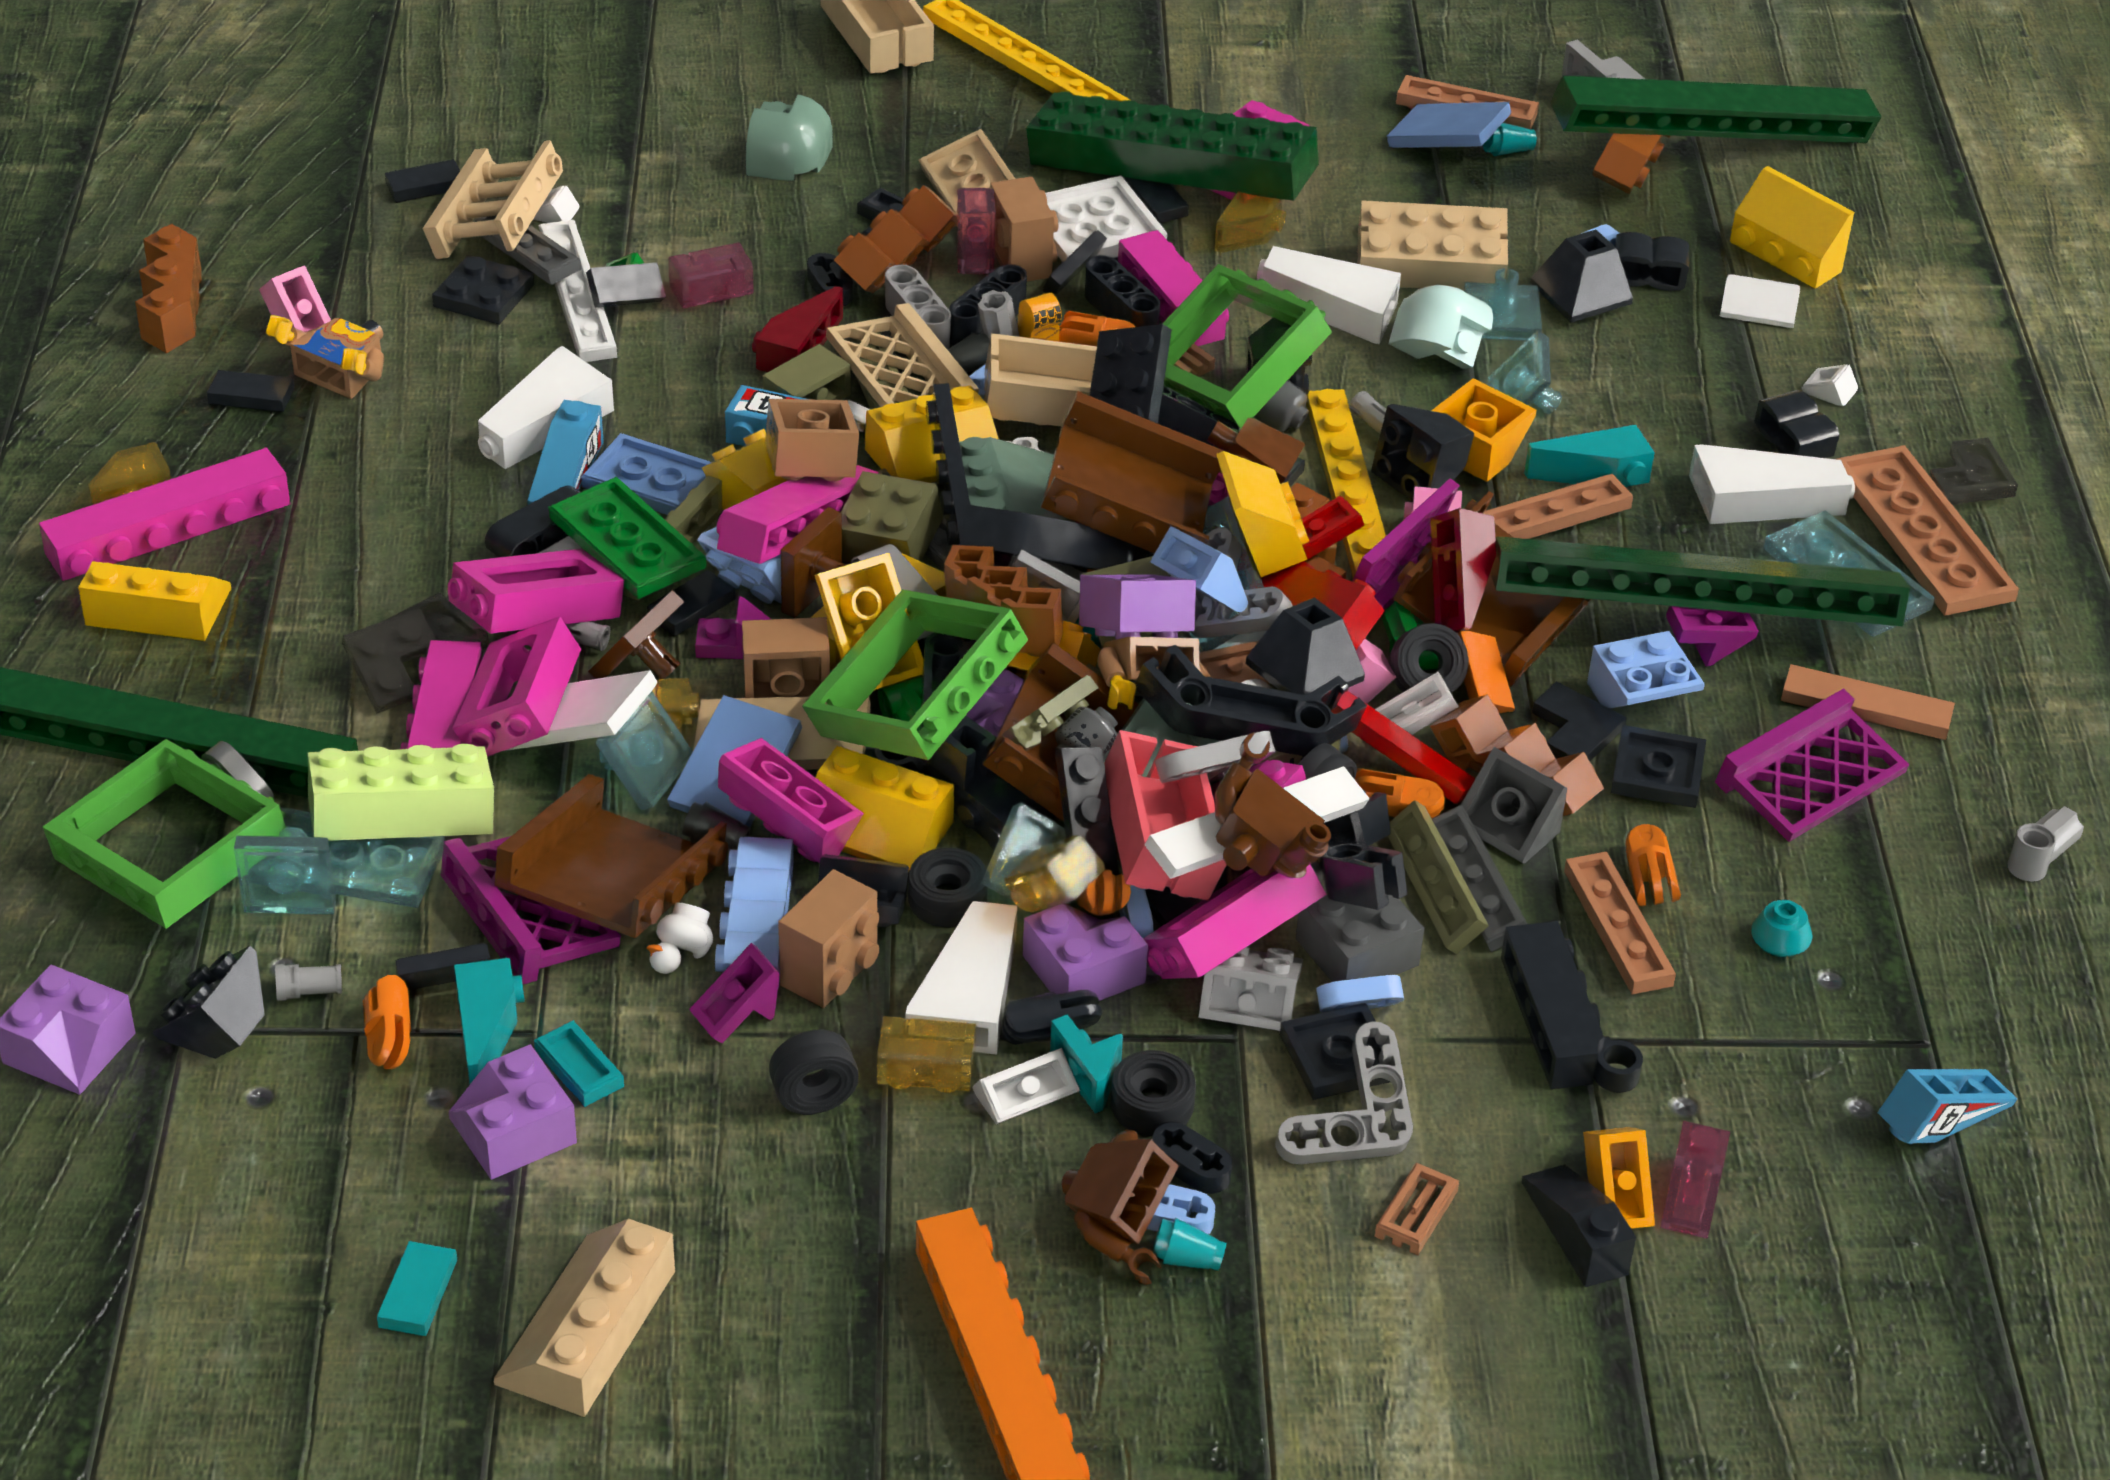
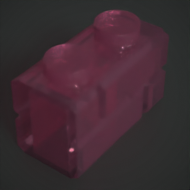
M961 188L957 190L956 257L958 273L990 274L994 271L996 214L994 189Z
M740 242L668 258L670 287L675 296H677L682 309L745 296L754 292L752 262L747 254H745Z

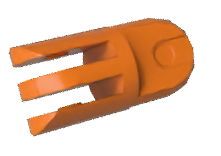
M1066 311L1059 330V342L1097 346L1099 331L1132 328L1135 325L1125 320Z
M1357 768L1354 780L1366 792L1369 798L1376 792L1385 793L1387 796L1388 814L1391 817H1396L1414 800L1426 807L1432 819L1439 816L1444 808L1443 790L1433 781Z
M1642 824L1634 827L1627 834L1625 845L1638 905L1646 906L1644 882H1649L1654 905L1664 903L1661 879L1665 876L1671 901L1680 900L1681 892L1666 835L1662 829L1651 824Z
M1101 870L1090 874L1083 881H1080L1077 886L1079 898L1076 900L1080 908L1087 910L1093 915H1109L1116 910L1122 909L1130 899L1131 888L1130 885L1125 884L1124 875L1119 874L1115 876L1111 870Z
M387 975L376 982L377 986L371 988L363 999L364 1031L367 1037V1054L371 1063L378 1067L383 1065L385 1069H396L406 1058L410 1045L408 988L403 979L397 975Z

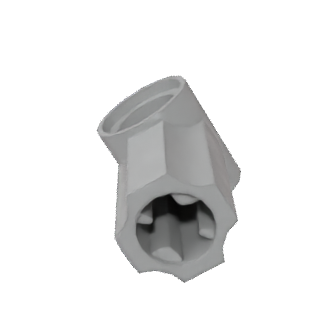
M995 290L983 294L981 301L977 304L983 328L981 333H985L989 340L991 333L1020 337L1011 296L1006 291L997 292Z
M2064 806L2058 810L2052 809L2036 823L2020 826L2008 860L2009 871L2015 877L2032 882L2043 879L2049 864L2081 838L2084 826L2079 822L2077 813Z

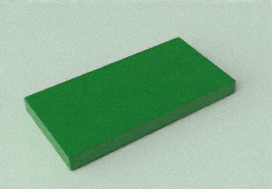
M614 477L548 507L550 519L582 549L625 580L624 587L637 599L707 568L706 556L618 477Z

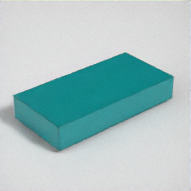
M574 1020L534 1040V1048L537 1054L584 1107L624 1087L623 1074Z
M412 1241L408 1242L377 1315L378 1328L421 1336L427 1335L457 1263L456 1249Z

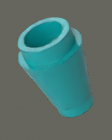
M1502 123L1482 146L1485 152H1490L1493 156L1522 152L1535 148L1537 136L1534 129Z
M1176 1217L1174 1221L1162 1218L1152 1252L1157 1258L1162 1259V1264L1202 1269L1210 1268L1219 1271L1226 1249V1242L1219 1241L1217 1238Z

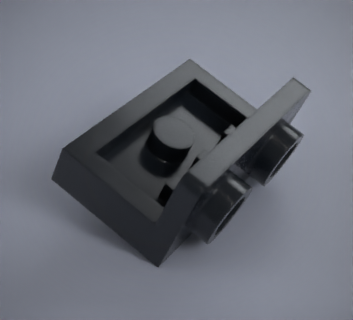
M828 854L822 855L819 865L818 883L834 869L877 891V912L879 913L877 927H888L891 924L898 925L906 907L908 865Z

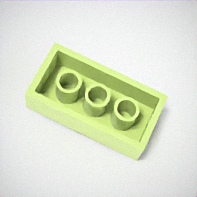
M458 744L453 748H431L426 745H415L409 749L395 750L376 746L366 748L364 751H343L337 748H326L320 752H308V802L314 841L493 834L494 785L485 746L476 747L472 744Z

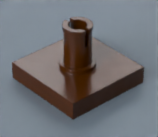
M830 507L826 508L781 549L782 613L796 618L821 595L814 575L846 566L842 563L841 512Z
M672 590L588 672L595 679L607 677L629 655L632 657L637 655L662 682L681 663L654 638L657 635L654 631L684 601Z

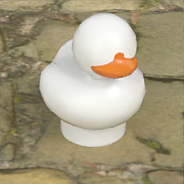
M675 903L672 914L666 915L657 924L656 933L661 943L658 945L651 944L646 947L650 952L649 960L655 971L663 974L675 971L681 963L679 949L691 951L694 958L697 959L703 957L708 952L713 943V934L707 925L710 912L690 904Z

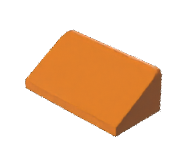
M1460 631L1458 635L1463 640L1469 657L1468 671L1464 679L1469 699L1488 694L1499 713L1514 712L1515 707L1496 638L1471 631Z

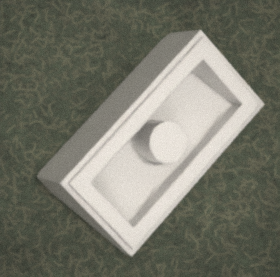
M1730 274L1726 279L1720 316L1793 328L1800 286Z
M1062 1048L980 1079L972 1086L976 1097L996 1124L1080 1091Z

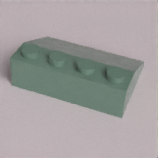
M970 437L959 442L970 505L1023 512L1076 523V521L1041 508L1054 454L992 437Z

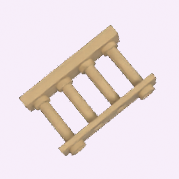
M551 140L544 141L534 158L528 161L496 164L492 160L488 148L475 149L423 227V231L436 259L449 258L461 238L500 234L507 251H514L563 172L562 160L556 154ZM522 176L520 180L498 182L500 178ZM509 196L507 200L485 202L487 198ZM496 216L494 220L472 222L474 218Z

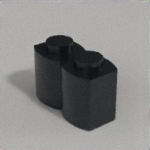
M1624 232L1616 235L1614 246L1618 250L1629 286L1638 287L1649 284L1656 289L1664 291L1685 289L1689 271V243L1687 241L1671 236L1652 239L1645 234L1637 232Z
M1795 390L1759 400L1754 420L1760 433L1769 442L1776 445L1779 453L1828 458L1835 455L1840 436L1839 429L1825 414L1818 411L1816 402L1805 392Z

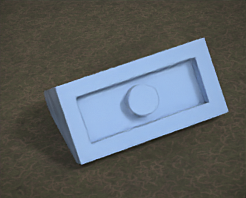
M1170 526L1150 563L1173 577L1196 580V590L1236 612H1243L1247 608L1248 600L1233 560L1222 552Z

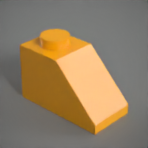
M1624 1127L1583 1132L1589 1183L1615 1202L1631 1229L1655 1226L1646 1131Z

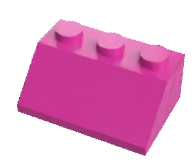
M762 738L724 753L719 760L718 788L729 796L731 803L739 809L753 813L763 821L764 827L777 836H784L786 839H793V844L797 846L798 852L810 861L820 863V859L824 854L840 855L864 814Z

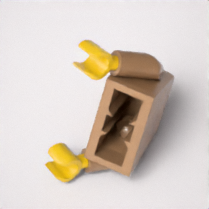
M271 315L265 333L268 336L275 337L279 343L291 347L294 375L349 399H352L369 380L377 381L381 378L384 355L381 352L380 340L383 337V331L377 322L367 320L361 326H358L344 319L334 318L316 329L303 332L292 327V321L281 316Z
M1125 637L1105 642L1103 649L1098 654L1097 661L1107 686L1110 687L1108 707L1117 709L1118 702L1126 704L1129 709H1132L1136 693V681L1143 663L1151 658H1155L1159 662V666L1156 668L1159 669L1166 650L1175 644L1204 676L1211 677L1199 661V639Z

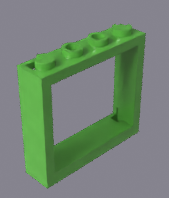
M1218 264L1163 323L1172 329L1164 385L1230 419L1242 428L1247 418H1253L1332 333L1324 319L1326 316L1325 311L1318 309L1312 300L1306 302L1297 298L1289 290L1284 289L1280 291L1273 288L1263 279L1257 281L1248 277L1240 269L1234 271ZM1233 301H1237L1291 325V327L1230 392L1174 366V364Z
M902 589L802 707L822 737L929 760L1026 644L1028 638L1010 608ZM924 631L977 640L909 722L857 711ZM923 723L924 727L918 732L917 728Z
M167 739L43 826L55 860L165 929L289 838L284 823L285 812L280 810L279 804L274 802L273 797L263 796L253 790L244 780L238 781L224 773L218 765H210L198 758L190 749L184 750ZM175 783L242 822L240 826L164 882L96 841Z

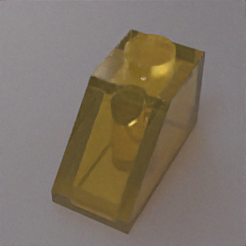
M1238 191L1217 221L1215 251L1223 253L1268 243L1276 231L1280 232L1284 226L1286 211L1282 210L1283 199L1256 196Z
M152 442L117 451L88 484L92 505L170 480L169 467L157 443Z

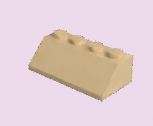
M626 1219L587 1235L496 1374L494 1385L585 1417L675 1273L673 1234L631 1219Z

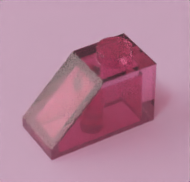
M1683 1121L1660 1228L1708 1239L1731 1131Z

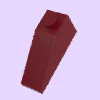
M835 286L772 317L762 331H758L753 339L752 351L756 353V369L769 372L818 344L823 346L827 341V328L838 326L843 319V288Z
M1462 508L1430 518L1435 624L1446 626L1455 633L1472 628L1496 558L1494 516Z

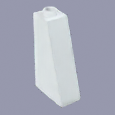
M1273 246L1267 260L1261 259L1257 280L1263 279L1273 288L1280 291L1284 289L1289 290L1297 298L1306 302L1312 300L1318 309L1325 311L1326 316L1324 319L1327 324L1369 342L1380 344L1398 304L1401 273Z
M559 347L478 420V446L482 454L486 458L495 461L504 469H507L542 450L550 424L563 400L582 401L587 404L601 406L602 417L613 412L612 380L565 347Z
M1694 445L1689 477L1709 524L1846 515L1849 499L1854 497L1855 484L1853 477L1847 474L1841 460L1711 445Z
M972 901L907 1006L905 1045L997 1055L1016 942L1017 905Z

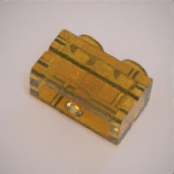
M1075 835L1045 847L1034 849L1021 862L1022 865L1017 866L1004 880L1006 887L1010 890L1014 903L1019 908L1034 913L1076 900L1088 887L1087 884L1092 883L1105 868L1104 863L1082 836Z
M883 1016L877 1055V1083L887 1084L897 1089H905L911 1086L935 1088L944 1093H951L956 1090L970 1091L976 1050V1024Z

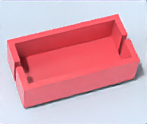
M1119 730L1104 765L1111 819L1125 884L1133 885L1140 889L1163 891L1166 886L1170 888L1171 893L1181 897L1209 900L1227 865L1224 860L1170 879L1144 845L1149 836L1154 833L1215 812V804L1207 773L1161 783L1155 762H1153L1147 777H1143V772L1157 745V739L1151 736ZM1164 739L1155 760L1168 754L1197 746Z

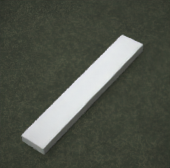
M567 220L538 225L541 233L580 259L582 270L554 283L578 357L585 362L617 358V346L604 308L594 307L586 276L590 266L575 221Z
M1344 766L1284 787L1286 791L1323 818L1325 822L1363 809L1369 801V797ZM1215 812L1154 833L1149 836L1144 844L1170 879L1224 860L1223 851L1225 848L1217 842L1215 837L1221 827V824L1215 818Z

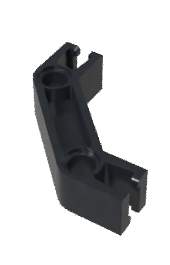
M966 504L960 545L991 546L994 549V553L1017 556L1022 549L1042 561L1090 570H1099L1154 555L1150 551L1081 523Z
M935 632L926 638L922 670L921 707L977 640ZM965 716L929 760H923L958 786L965 789L976 781L974 766L980 768L981 773L985 776L993 773V771L983 765V761L996 736Z
M1176 644L1166 650L1159 669L1156 668L1159 666V662L1155 658H1151L1143 663L1136 681V690L1174 731L1219 741L1251 733L1270 731L1276 751L1306 756L1320 744L1327 743L1331 745L1354 731L1367 707L1360 698H1357L1353 701L1351 707L1337 714L1331 712L1337 706L1341 696L1348 692L1349 689L1347 683L1339 675L1308 695L1206 677Z
M1376 792L1372 794V797L1369 798L1363 809L1323 823L1331 832L1328 851L1319 858L1326 894L1329 899L1380 910L1389 903V896L1387 895H1392L1393 898L1397 899L1407 895L1403 852L1369 846L1391 834L1387 796L1385 793Z

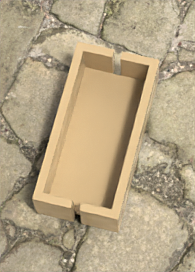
M820 0V6L870 74L885 73L891 69L899 68L900 63L904 66L913 67L924 62L934 61V25L915 0Z
M1361 201L1358 224L1357 264L1401 273L1400 287L1424 288L1433 285L1456 287L1463 291L1503 293L1508 268L1507 208Z
M991 333L984 369V401L989 406L992 418L1001 421L1012 420L1037 425L1062 426L1077 391L1090 395L1097 346Z

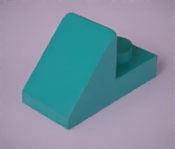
M1068 1014L1051 1020L1050 1052L1062 1048L1080 1089V1094L1094 1113L1103 1111L1111 1092L1113 1073L1122 1061L1123 1035L1117 1034L1092 1044L1087 1032L1083 1029L1079 1030Z

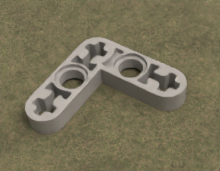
M1217 528L1207 534L1209 536L1207 545L1230 557L1237 570L1242 551L1239 540L1226 528ZM1277 587L1244 590L1248 600L1247 608L1237 617L1229 620L1230 614L1234 611L1233 609L1196 590L1194 631L1189 632L1196 638H1209L1267 631L1282 611L1293 605Z
M1270 731L1255 733L1248 743V748L1252 753L1260 754L1269 741L1270 750L1264 759L1276 753ZM1248 735L1178 751L1156 759L1154 762L1161 783L1207 773L1209 783L1223 780L1232 763L1238 764L1241 759L1239 749Z
M1375 1021L1365 1023L1358 1029L1352 1044L1362 1110L1300 1115L1286 1119L1281 1124L1275 1141L1276 1150L1283 1160L1291 1164H1308L1383 1157L1399 1154L1406 1148L1413 1133V1124L1397 1038L1394 1031L1388 1025ZM1369 1037H1375L1376 1043L1383 1045L1379 1054L1380 1064L1373 1066L1375 1060L1373 1048L1365 1046ZM1377 1078H1384L1393 1084L1395 1094L1389 1098H1379L1371 1092L1370 1082ZM1392 1110L1390 1114L1391 1127L1395 1131H1400L1396 1140H1390L1387 1133L1381 1132L1386 1120V1111ZM1340 1125L1347 1126L1355 1132L1357 1141L1350 1146H1341L1333 1140L1331 1130ZM1318 1128L1323 1129L1322 1145L1324 1148L1319 1147L1320 1138H1316ZM1293 1131L1299 1132L1301 1139H1308L1303 1149L1297 1148L1294 1141H1287L1290 1139Z

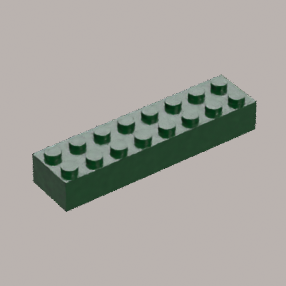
M1069 92L1053 93L1026 127L1030 164L1122 176L1290 201L1295 200L1319 165L1317 127L1305 126L1299 122L1282 123L1269 121L1267 118L1237 117L1231 113L1214 114L1206 113L1199 109H1176L1162 104L1155 106L1138 104L1132 100L1115 101L1101 96L1085 97L1072 95Z

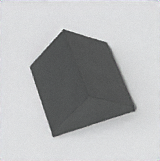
M1493 747L1461 805H1463L1482 840L1525 864L1560 833L1567 787Z

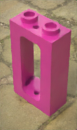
M583 549L454 562L452 577L448 582L449 601L489 633L528 629L559 616L565 624L620 618L625 580Z
M560 616L489 643L453 726V730L463 744H472L476 747L485 746L488 757L548 735L581 651L579 644ZM529 645L532 649L527 650L524 646ZM518 681L513 695L508 698L513 683Z
M1311 864L1306 867L1307 872L1301 878H1287L1277 871L1268 876H1261L1253 869H1250L1214 892L1209 900L1200 901L1144 937L1143 939L1148 944L1147 963L1155 974L1160 975L1162 979L1200 978L1327 894Z

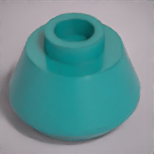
M1777 900L1769 903L1755 918L1751 927L1752 937L1761 949L1777 957H1791L1802 953L1812 942L1813 934L1806 911L1800 905L1790 900Z

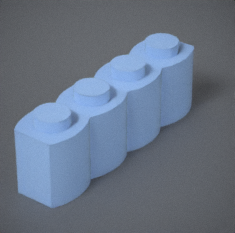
M740 837L738 850L730 849L728 873L729 876H734V880L725 882L724 907H729L730 909L729 912H721L720 939H725V945L717 944L716 972H724L747 946L753 943L780 973L778 921L789 910L794 865L793 839Z

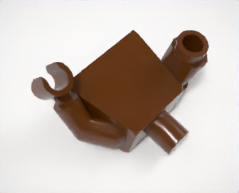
M1247 418L1239 433L1218 421L1207 439V442L1221 450L1274 469L1280 484L1285 481L1305 446V443L1254 418Z
M1251 733L1240 746L1241 759L1238 764L1232 763L1215 792V818L1221 824L1215 836L1216 840L1225 848L1223 851L1225 863L1234 870H1243L1248 865L1261 876H1268L1277 871L1287 878L1304 877L1307 872L1306 867L1317 861L1328 851L1331 832L1323 824L1325 822L1323 818L1258 768L1253 773L1249 771L1252 765L1260 763L1270 750V742L1268 741L1262 753H1252L1248 748V743L1255 733Z
M1125 1130L1116 1134L1108 1143H1097L1092 1146L1080 1169H1070L1064 1174L1062 1189L1065 1194V1204L1075 1212V1225L1086 1242L1115 1262L1119 1263L1123 1260L1128 1263L1135 1279L1141 1284L1148 1285L1152 1282L1145 1273L1138 1270L1140 1265L1145 1262H1152L1161 1268V1264L1150 1249L1139 1248L1133 1250L1130 1248L1131 1243H1140L1179 1166L1151 1139H1138L1136 1131Z

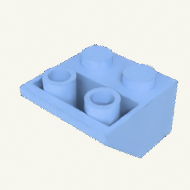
M716 527L701 533L697 541L707 554L706 560L719 571V578L734 588H739L742 585L751 589L750 592L763 602L771 604L775 600L781 603V554L762 564H758L718 550L719 534Z
M1670 631L1593 646L1587 684L1599 703L1609 709L1704 689V682Z

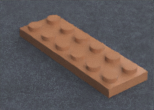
M1905 445L1836 458V460L1842 461L1847 474L1853 477L1855 484L1854 499L1944 616L2016 601L2019 588Z

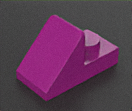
M739 596L736 619L699 618L695 643L696 658L743 659L742 621L770 620V618L744 597Z
M1669 606L1666 613L1667 621L1678 643L1695 644L1705 666L1715 664L1755 639L1759 632L1750 613Z
M750 943L689 1010L713 1039L723 1043L753 1010L769 1020H773L780 973L758 947Z

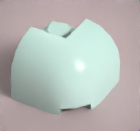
M1433 285L1418 289L1409 297L1404 298L1400 305L1388 344L1417 359L1436 354L1462 369L1471 368L1474 365L1482 333L1492 329V308L1487 303L1456 287Z

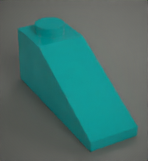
M1635 424L1529 443L1524 474L1528 479L1578 484L1613 474L1625 487L1650 482L1655 452Z
M510 958L454 965L469 1084L472 1083L487 1062L501 1056L518 1022L516 1003L525 1002L522 976H512Z

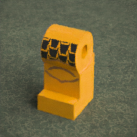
M1045 293L1034 298L1022 300L1019 303L1017 327L1020 337L1059 342L1060 326L1058 324L1061 322L1062 315L1059 302L1054 294Z

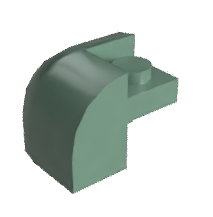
M799 94L793 105H787L779 101H764L760 109L754 108L746 142V175L794 181V175L806 173L811 170L818 173L825 165L833 147L831 120L824 108L813 99Z

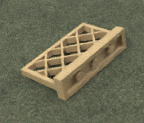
M910 303L896 305L894 316L827 328V340L842 359L851 364L853 373L880 407L895 401L904 402L919 397L918 395L902 391L903 386L922 392L920 396L932 395L933 384L949 383L950 390L959 386L971 385L979 393L977 385ZM890 331L892 338L877 333ZM844 338H853L856 340H860L861 343L856 344L850 341L844 340ZM870 343L879 347L887 348V350L883 352L873 348H869L867 346ZM894 351L902 354H906V356L909 359L902 358L892 354ZM860 357L878 362V365L875 366L861 362ZM886 365L904 370V372L901 374L884 369ZM915 373L921 375L926 379V381L911 377L910 374ZM877 379L896 384V386L892 388L879 384Z

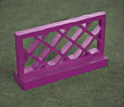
M1451 478L1362 557L1352 582L1355 579H1360L1369 584L1375 590L1376 594L1374 597L1383 609L1388 608L1395 601L1393 598L1401 585L1397 581V577L1410 561L1417 564L1419 562L1417 560L1418 556L1431 541L1430 518L1448 512L1460 486Z
M1843 688L1726 755L1715 783L1725 793L1735 789L1790 842L1906 773L1910 764L1851 709L1855 699ZM1848 726L1859 736L1860 742L1839 738V730ZM1814 745L1830 748L1831 759L1810 755V747ZM1839 750L1860 754V765L1839 761ZM1868 756L1882 758L1890 767L1886 770L1868 766ZM1785 762L1801 765L1802 776L1780 772V764ZM1810 767L1831 771V782L1810 778ZM1839 773L1859 776L1860 785L1855 787L1840 784ZM1754 779L1771 782L1772 793L1758 791L1749 782ZM1780 784L1802 788V799L1780 795ZM1810 790L1831 794V802L1824 804L1810 801ZM1780 807L1802 811V820L1792 825L1780 813Z
M511 836L467 847L461 838L444 841L440 876L501 959L510 958L512 974L514 976L521 975L523 985L537 981L540 968L619 947L621 936L617 931L521 895L516 896L502 892L497 886H494L496 868L481 865L478 860L487 858L496 861L497 847ZM519 910L539 915L541 918L538 923L521 919L518 916ZM549 919H554L572 924L569 931L547 926L546 924ZM579 927L598 931L600 936L591 938L577 934ZM539 938H544L562 943V946L544 951L538 940Z

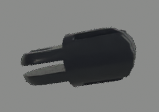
M1076 990L1061 994L1049 992L1043 995L1010 1001L1006 1007L1002 1022V1035L1007 1042L1013 1045L1051 1038V1020L1067 1014L1079 1030L1088 1028L1096 1024L1102 1016V1008L1097 1005L1099 998L1090 990Z

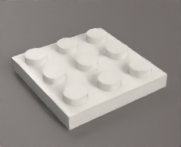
M1122 176L1045 193L1050 210H1055L1058 218V231L1054 232L1053 241L1056 245L1057 255L1062 262L1097 230L1106 236L1107 240L1096 256L1104 255L1117 258L1119 240L1159 230L1167 240V232Z

